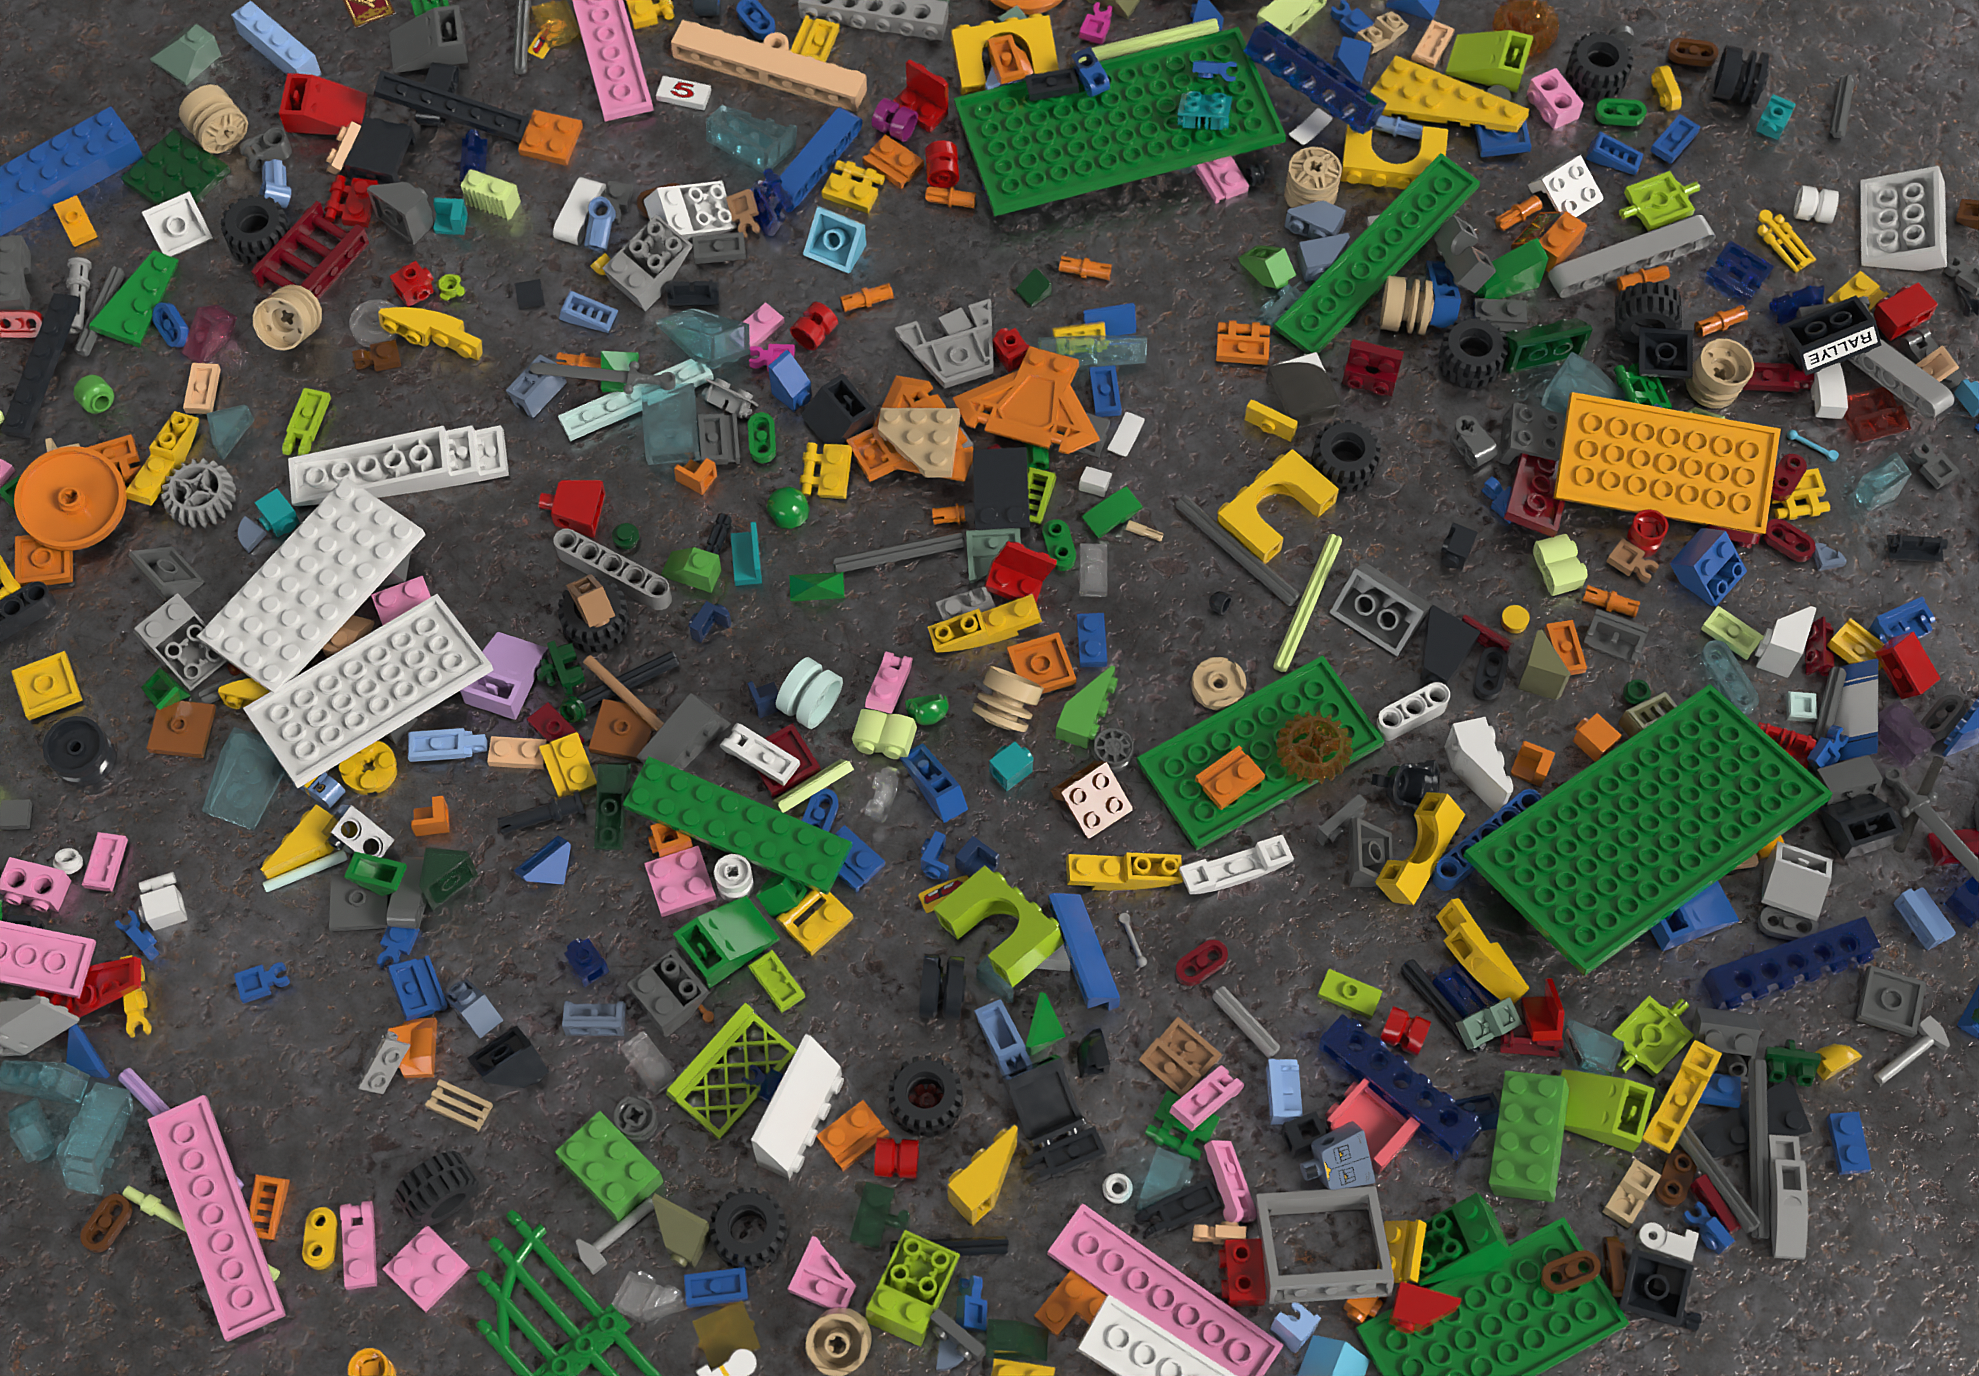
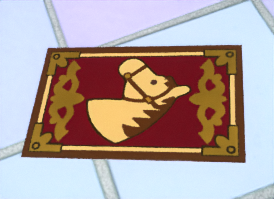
M343 0L355 28L396 14L390 0Z

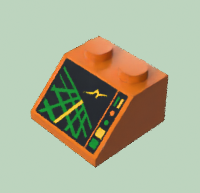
M1567 211L1540 212L1511 244V248L1516 249L1538 238L1548 256L1545 270L1549 272L1555 266L1562 264L1582 242L1587 224Z

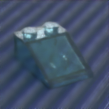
M695 308L656 320V325L695 362L705 364L707 368H719L723 363L736 362L740 357L750 354L749 324Z
M1571 352L1546 388L1541 406L1550 411L1562 413L1564 418H1566L1568 398L1571 392L1624 401L1625 394L1594 363Z
M694 383L676 384L674 389L668 391L663 390L660 386L641 387L644 445L648 465L701 460Z
M236 727L233 728L221 750L202 809L204 813L253 831L255 830L285 773L284 768L262 736Z

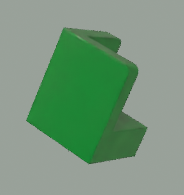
M777 875L765 881L756 896L769 915L774 917L798 906L807 893V889L798 882Z

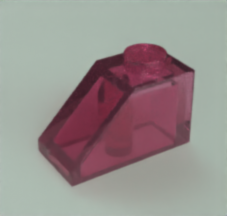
M219 305L198 307L182 353L196 363H208L230 340L237 317Z

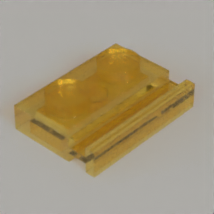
M554 0L532 6V14L548 48L572 42V39L577 37L579 40L582 39L580 27L567 0L557 3Z

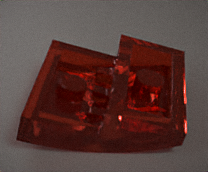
M1884 386L1847 396L1848 409L1844 417L1852 432L1861 443L1911 430L1903 405L1897 406L1893 393Z

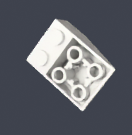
M722 181L657 188L644 199L650 220L657 214L689 242H693L692 237L718 235L737 229L736 223L732 221Z
M1486 717L1454 723L1444 746L1452 771L1496 813L1508 803V799L1513 792V784L1510 776L1505 775L1502 752L1496 749L1494 729L1492 726H1488Z

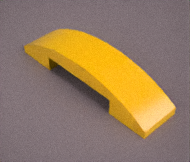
M1694 1040L1661 1106L1644 1133L1643 1141L1670 1154L1700 1100L1722 1053Z

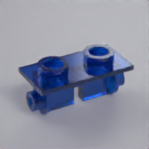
M469 130L465 135V139H462L459 181L464 180L470 169L486 173L488 139H481L477 130Z
M1808 285L1806 288L1793 292L1792 297L1787 294L1773 298L1772 302H1769V308L1772 312H1777V323L1796 318V312L1799 308L1822 305L1824 302L1825 286Z

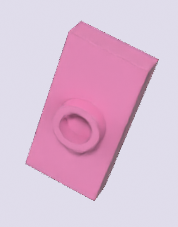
M97 833L82 882L84 888L113 891L128 841L126 836Z

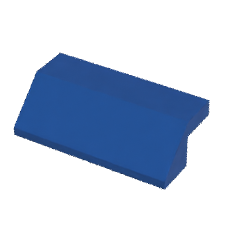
M1049 894L1048 906L1052 917L1060 924V933L1064 941L1063 946L1087 1009L1103 1003L1106 1004L1108 1011L1118 1008L1120 996L1081 895Z

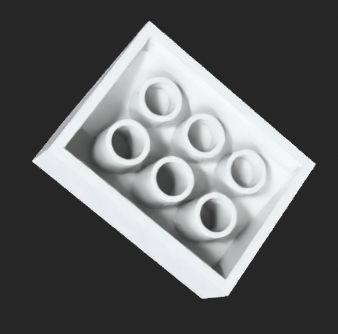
M1939 166L1861 180L1862 266L1913 271L1947 267L1945 183Z
M805 1034L751 1139L757 1165L789 1180L793 1172L798 1173L802 1167L805 1158L802 1154L806 1146L811 1147L818 1133V1130L815 1128L820 1119L824 1121L831 1107V1104L828 1102L833 1093L838 1094L844 1078L841 1077V1067L807 1034Z

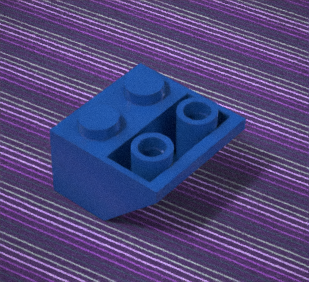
M1701 528L1670 562L1680 583L1714 607L1719 604L1747 572L1725 530Z

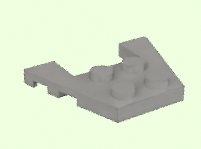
M990 299L968 305V312L975 328L926 342L918 322L915 321L895 327V334L943 388L993 374Z

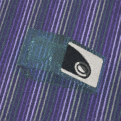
M1569 1019L1563 1028L1562 1035L1578 1069L1586 1073L1611 1076L1625 1042Z

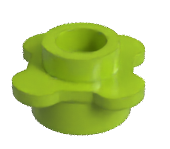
M447 274L436 282V287L441 291L440 298L442 300L448 301L450 298L464 295L465 289L461 287L460 276Z

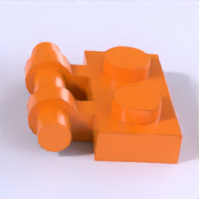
M1229 320L1228 323L1218 322L1217 332L1227 334H1218L1216 361L1268 365L1270 337H1259V335L1269 336L1270 326L1260 325V322L1240 324L1235 320ZM1236 333H1237V334H1250L1251 336L1236 335Z
M132 434L86 447L106 456L116 468L120 467V474L126 483L132 482L142 468L141 466L130 468V464L140 461Z

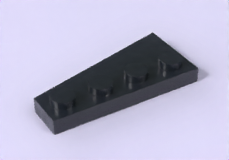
M1791 1077L1767 1090L1768 1135L1798 1136L1800 1138L1813 1132ZM1749 1100L1741 1104L1739 1108H1734L1694 1131L1714 1160L1750 1151Z

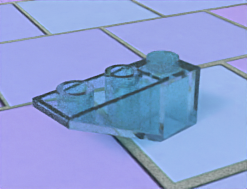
M3 1060L0 1068V1090L61 1103H81L90 1075L67 1063Z

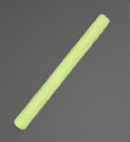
M1213 18L1093 47L1092 50L1098 61L1216 33L1219 31L1217 19ZM1086 57L1080 58L1079 63L1085 61Z
M1330 534L1326 540L1274 661L1273 667L1281 672L1288 670L1341 546L1342 538L1340 536Z

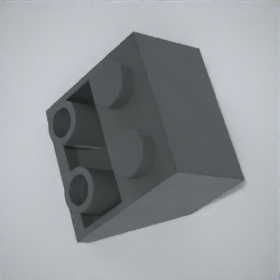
M674 949L627 983L631 997L665 1038L686 1023L709 994L706 987Z
M1696 1007L1691 1030L1694 1036L1691 1039L1690 1047L1694 1040L1722 1053L1713 1073L1741 1077L1742 1082H1748V1061L1755 1058L1761 1032L1756 1016L1754 1014Z

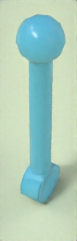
M1795 430L1787 432L1788 439H1795L1823 453L1831 462L1837 460L1839 456L1837 451H1828L1797 435Z

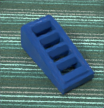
M1599 132L1592 140L1585 159L1635 175L1640 166L1643 153ZM1628 158H1632L1631 163L1627 162Z

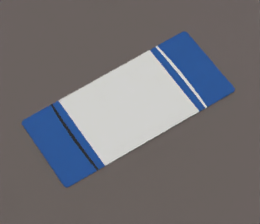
M1877 658L1841 666L1846 672V678L1834 725L1842 727L1843 731L1840 734L1847 735L1849 740L1844 747H1840L1838 750L1841 755L1838 761L1876 754L1878 752Z

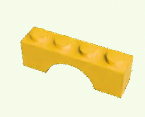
M1426 792L1414 813L1418 836L1412 853L1402 861L1387 860L1375 881L1393 903L1415 904L1465 816V813L1447 793Z

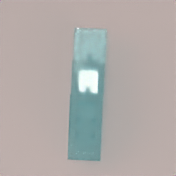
M1120 335L1038 338V348L1079 359V365L1094 364L1100 367L1146 363L1147 337Z

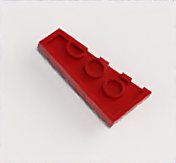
M133 956L89 966L80 998L36 990V996L46 997L49 999V1003L69 1009V1013L80 1018L141 988V959Z

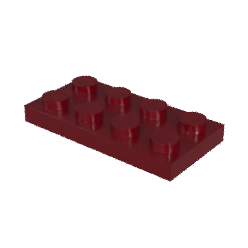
M1520 453L1504 519L1554 538L1558 532L1565 504L1564 500L1553 499L1559 461Z

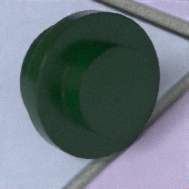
M622 523L616 526L612 533L613 542L622 549L633 548L639 540L637 527L630 523Z
M1635 679L1626 683L1623 688V697L1627 703L1636 706L1650 699L1651 690L1645 681Z
M574 696L566 697L559 707L561 716L569 723L580 722L586 716L583 702Z

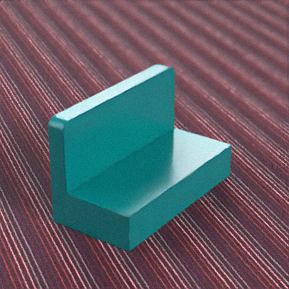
M751 522V532L731 534L735 586L762 583L756 522Z

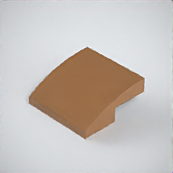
M1177 1017L1161 1037L1156 1038L1139 1058V1061L1179 1096L1183 1097L1207 1075L1223 1055L1182 1019Z

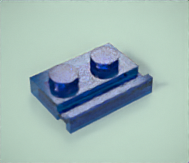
M1460 962L1454 964L1433 980V984L1463 1018L1501 1001L1479 983Z

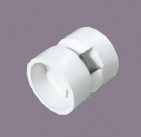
M1802 185L1795 202L1794 218L1810 220L1814 217L1816 222L1831 224L1838 205V191L1823 189L1821 192H1818L1816 187Z
M730 854L718 860L715 865L714 875L720 896L728 902L746 895L749 898L754 889V881L750 863L746 858L737 854Z

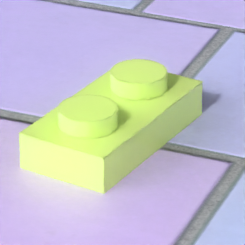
M1717 606L1701 628L1702 631L1746 660H1748L1759 645L1760 640H1763L1764 637L1719 606Z

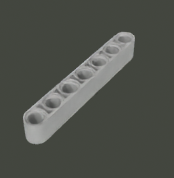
M1696 215L1559 264L1549 271L1548 278L1561 298L1569 297L1616 280L1618 276L1637 272L1640 268L1647 269L1707 247L1715 240L1716 235L1704 216Z

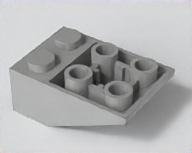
M656 214L602 269L613 285L646 312L665 292L666 282H671L693 245Z
M178 593L133 630V633L189 691L193 690L227 662L225 658L205 645L197 637L207 625Z
M31 996L29 1000L8 998L7 1001L0 1002V1056L26 1055L78 1023L79 1017L69 1013V1009L49 1003V999L46 997Z

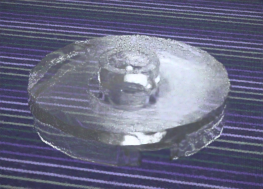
M380 299L369 300L360 304L352 312L349 320L350 330L355 340L367 347H370L371 344L395 340L399 335L388 333L380 326L378 312L381 308L396 306Z

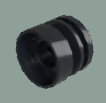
M1726 45L1719 61L1713 97L1730 100L1735 90H1739V102L1743 103L1749 92L1748 103L1756 105L1767 83L1769 53L1762 52L1756 62L1757 51L1752 50L1747 60H1743V48Z

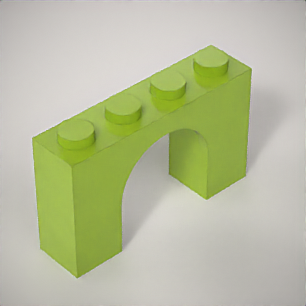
M983 866L933 908L940 925L957 940L981 920L991 915L1008 914L1019 919L1014 933L988 954L994 972L1012 988L1064 944L1060 933V924L1053 917L1048 919L1043 915V911L1035 902L1029 903L1016 886L1011 888L998 871L993 873L986 866Z

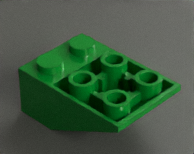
M747 895L696 917L673 933L676 946L709 989L780 940Z
M1478 1192L1424 1221L1426 1229L1418 1282L1420 1285H1425L1484 1271L1513 1256L1492 1207Z

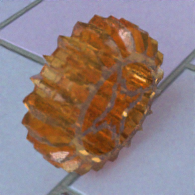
M1507 0V2H1502L1495 12L1492 23L1493 31L1511 30L1533 36L1529 50L1532 56H1534L1536 51L1542 54L1545 48H1550L1557 38L1560 25L1558 14L1554 13V7H1548L1547 1L1540 2L1539 0Z
M1320 710L1316 712V716H1312L1307 711L1304 718L1297 713L1294 721L1288 720L1285 724L1286 728L1280 730V738L1277 739L1276 743L1279 748L1277 756L1282 758V767L1289 766V775L1296 772L1298 774V782L1303 777L1308 778L1309 785L1313 783L1314 779H1317L1321 785L1324 783L1325 777L1332 782L1335 779V774L1341 775L1344 772V767L1349 765V757L1352 756L1353 749L1350 747L1352 739L1351 737H1346L1348 735L1347 728L1339 729L1341 721L1332 722L1331 713L1326 718L1321 717ZM1307 732L1306 739L1292 744V741L1298 735ZM1333 751L1337 752L1334 758L1325 763L1322 762L1323 756L1330 755V752Z

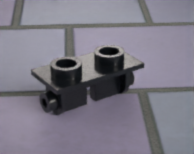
M710 279V281L689 282L671 280V282H666L667 306L719 305V282H713V279Z
M1887 535L1889 560L1944 562L1943 550L1947 549L1948 540L1943 539L1942 536Z

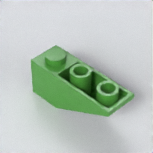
M1111 665L1065 703L1056 726V739L1087 749L1090 740L1095 741L1100 725H1097L1099 716L1104 717L1108 709L1109 702L1106 701L1108 693H1114L1117 686L1118 678L1114 677L1115 666Z

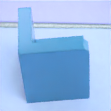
M1968 379L1961 381L1954 394L1972 417L1979 414V383L1977 381L1970 383Z

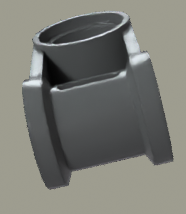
M273 127L242 142L239 151L247 158L250 170L260 172L265 161L273 159L282 161L287 159L292 154V147L283 129Z
M1464 415L1457 419L1455 429L1452 430L1450 440L1470 467L1477 468L1498 455L1496 443L1487 435L1474 417Z

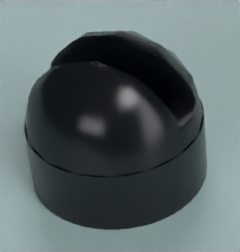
M1222 591L1215 592L1209 598L1211 609L1221 615L1228 611L1232 602V595Z

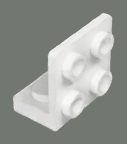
M1581 155L1564 161L1528 184L1532 193L1541 190L1543 194L1547 193L1556 211H1567L1575 217L1603 200V196Z

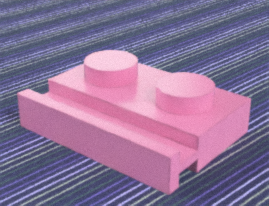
M1231 156L1193 166L1215 203H1219L1221 199L1225 198L1227 200L1245 193L1249 189V184Z

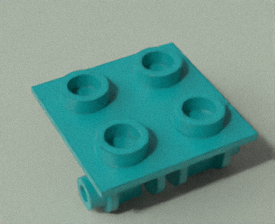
M1197 91L1182 93L1178 109V125H1183V128H1196L1197 116L1198 129L1201 128L1202 117H1206L1205 129H1208L1209 117H1211V130L1228 128L1232 96H1226L1223 93L1203 95Z

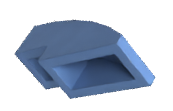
M1001 999L974 1010L1002 1076L1032 1064L1026 1052L1025 1044Z

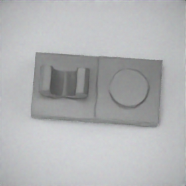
M984 586L936 602V609L942 621L978 608L981 612L996 607L989 591Z

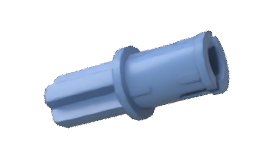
M1376 113L1372 129L1391 133L1393 137H1396V134L1420 139L1423 127L1401 121V117L1396 119Z

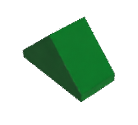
M355 851L344 878L380 896H385L397 891L407 865Z

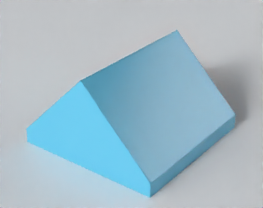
M818 206L803 255L850 273L866 247L865 225Z
M1313 1335L1297 1376H1364L1370 1360L1346 1341Z

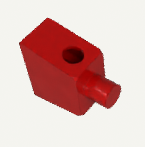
M561 480L558 483L555 495L541 493L539 508L551 510L555 526L571 529L579 534L594 538L606 494L603 481Z

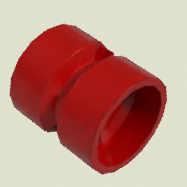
M945 140L935 141L927 145L925 157L928 184L932 187L943 189L956 185L959 181L956 145Z
M815 301L805 310L803 317H799L791 326L790 333L802 347L815 351L825 340V336H828L838 325V319L826 305Z
M1642 510L1634 517L1625 540L1646 552L1643 558L1651 557L1659 550L1662 540L1668 531L1667 519L1656 510Z
M1393 1006L1379 1041L1391 1046L1400 1044L1403 1051L1418 1056L1431 1021L1417 1015L1411 1018L1408 1011Z
M877 1137L874 1176L892 1177L894 1173H898L900 1178L917 1179L919 1140L902 1139L900 1143H896L894 1138Z

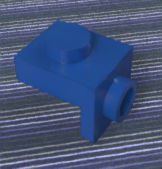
M938 831L934 832L931 839L927 838L922 846L921 870L932 879L938 880L941 878L947 880L949 866L938 861L946 847V835Z

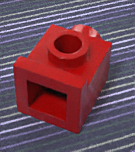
M1003 328L993 338V351L1007 372L1019 368L1029 349V344L1025 343L1016 328L1011 330Z

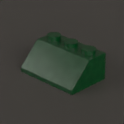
M1578 318L1570 320L1561 319L1547 325L1539 324L1521 331H1509L1505 334V341H1508V352L1504 361L1508 373L1512 374L1582 358L1593 330L1592 326Z

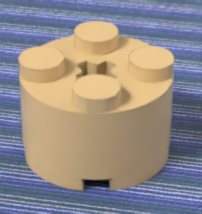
M842 1307L833 1308L823 1312L810 1328L806 1339V1351L820 1372L829 1376H844L856 1370L863 1363L871 1346V1331L867 1320L856 1311ZM836 1336H841L842 1341L846 1342L841 1348L836 1347L837 1342L834 1341Z

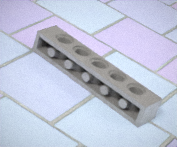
M939 0L798 1L799 17L801 19H804L807 15L809 19L813 20L818 18L855 28L891 32L930 40L943 41L948 21V2Z

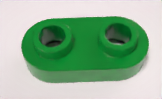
M1606 98L1598 103L1595 117L1599 122L1607 125L1637 126L1644 121L1647 109L1638 100Z
M759 412L752 415L748 421L749 451L754 461L767 463L773 460L776 455L775 425L772 416ZM761 427L766 428L764 431L758 430ZM761 450L767 451L766 453H759Z
M1054 519L1048 521L1043 527V541L1046 552L1050 558L1057 560L1054 569L1067 571L1074 566L1076 561V551L1069 527L1062 520ZM1058 529L1061 532L1053 533L1052 530ZM1065 552L1067 555L1060 556L1058 553Z

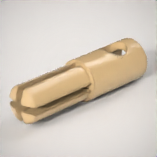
M1129 520L1126 527L1127 531L1159 542L1163 539L1164 534L1131 520Z

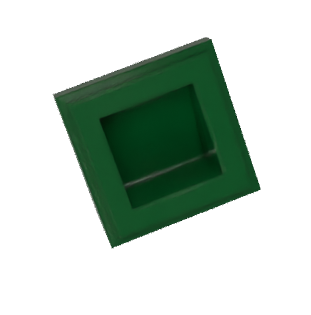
M1035 268L1015 288V291L1032 308L1051 295L1052 284Z

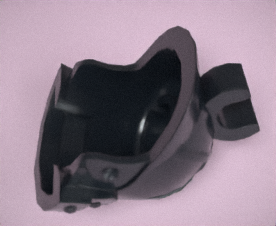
M1426 760V762H1419L1418 764H1398L1392 766L1388 770L1387 775L1372 774L1371 785L1384 787L1386 796L1398 805L1411 806L1412 809L1417 810L1426 792H1439V765L1436 760Z

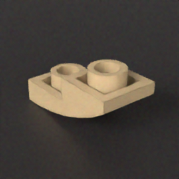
M1391 11L1377 17L1373 26L1357 32L1355 39L1372 43L1370 54H1373L1396 40L1408 29L1409 25L1399 15Z

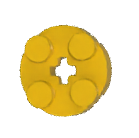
M375 741L339 764V770L346 786L350 790L360 795H368L367 793L375 791L377 793L382 792L394 782L397 776V762L389 746L383 742ZM374 762L373 766L375 769L373 771L367 770L362 772L364 770L363 766L366 763Z

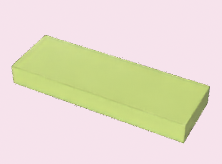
M840 759L777 797L771 803L775 810L784 813L854 769L849 761Z

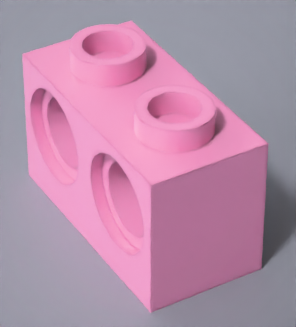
M1557 68L1534 77L1530 81L1527 91L1528 99L1531 104L1537 107L1543 120L1548 122L1553 130L1579 119L1583 102Z
M9 857L0 878V893L4 897V901L19 906L21 903H25L41 912H47L48 909L59 911L71 879L63 870ZM24 880L21 886L15 887L19 881ZM51 886L47 893L41 894L46 887Z

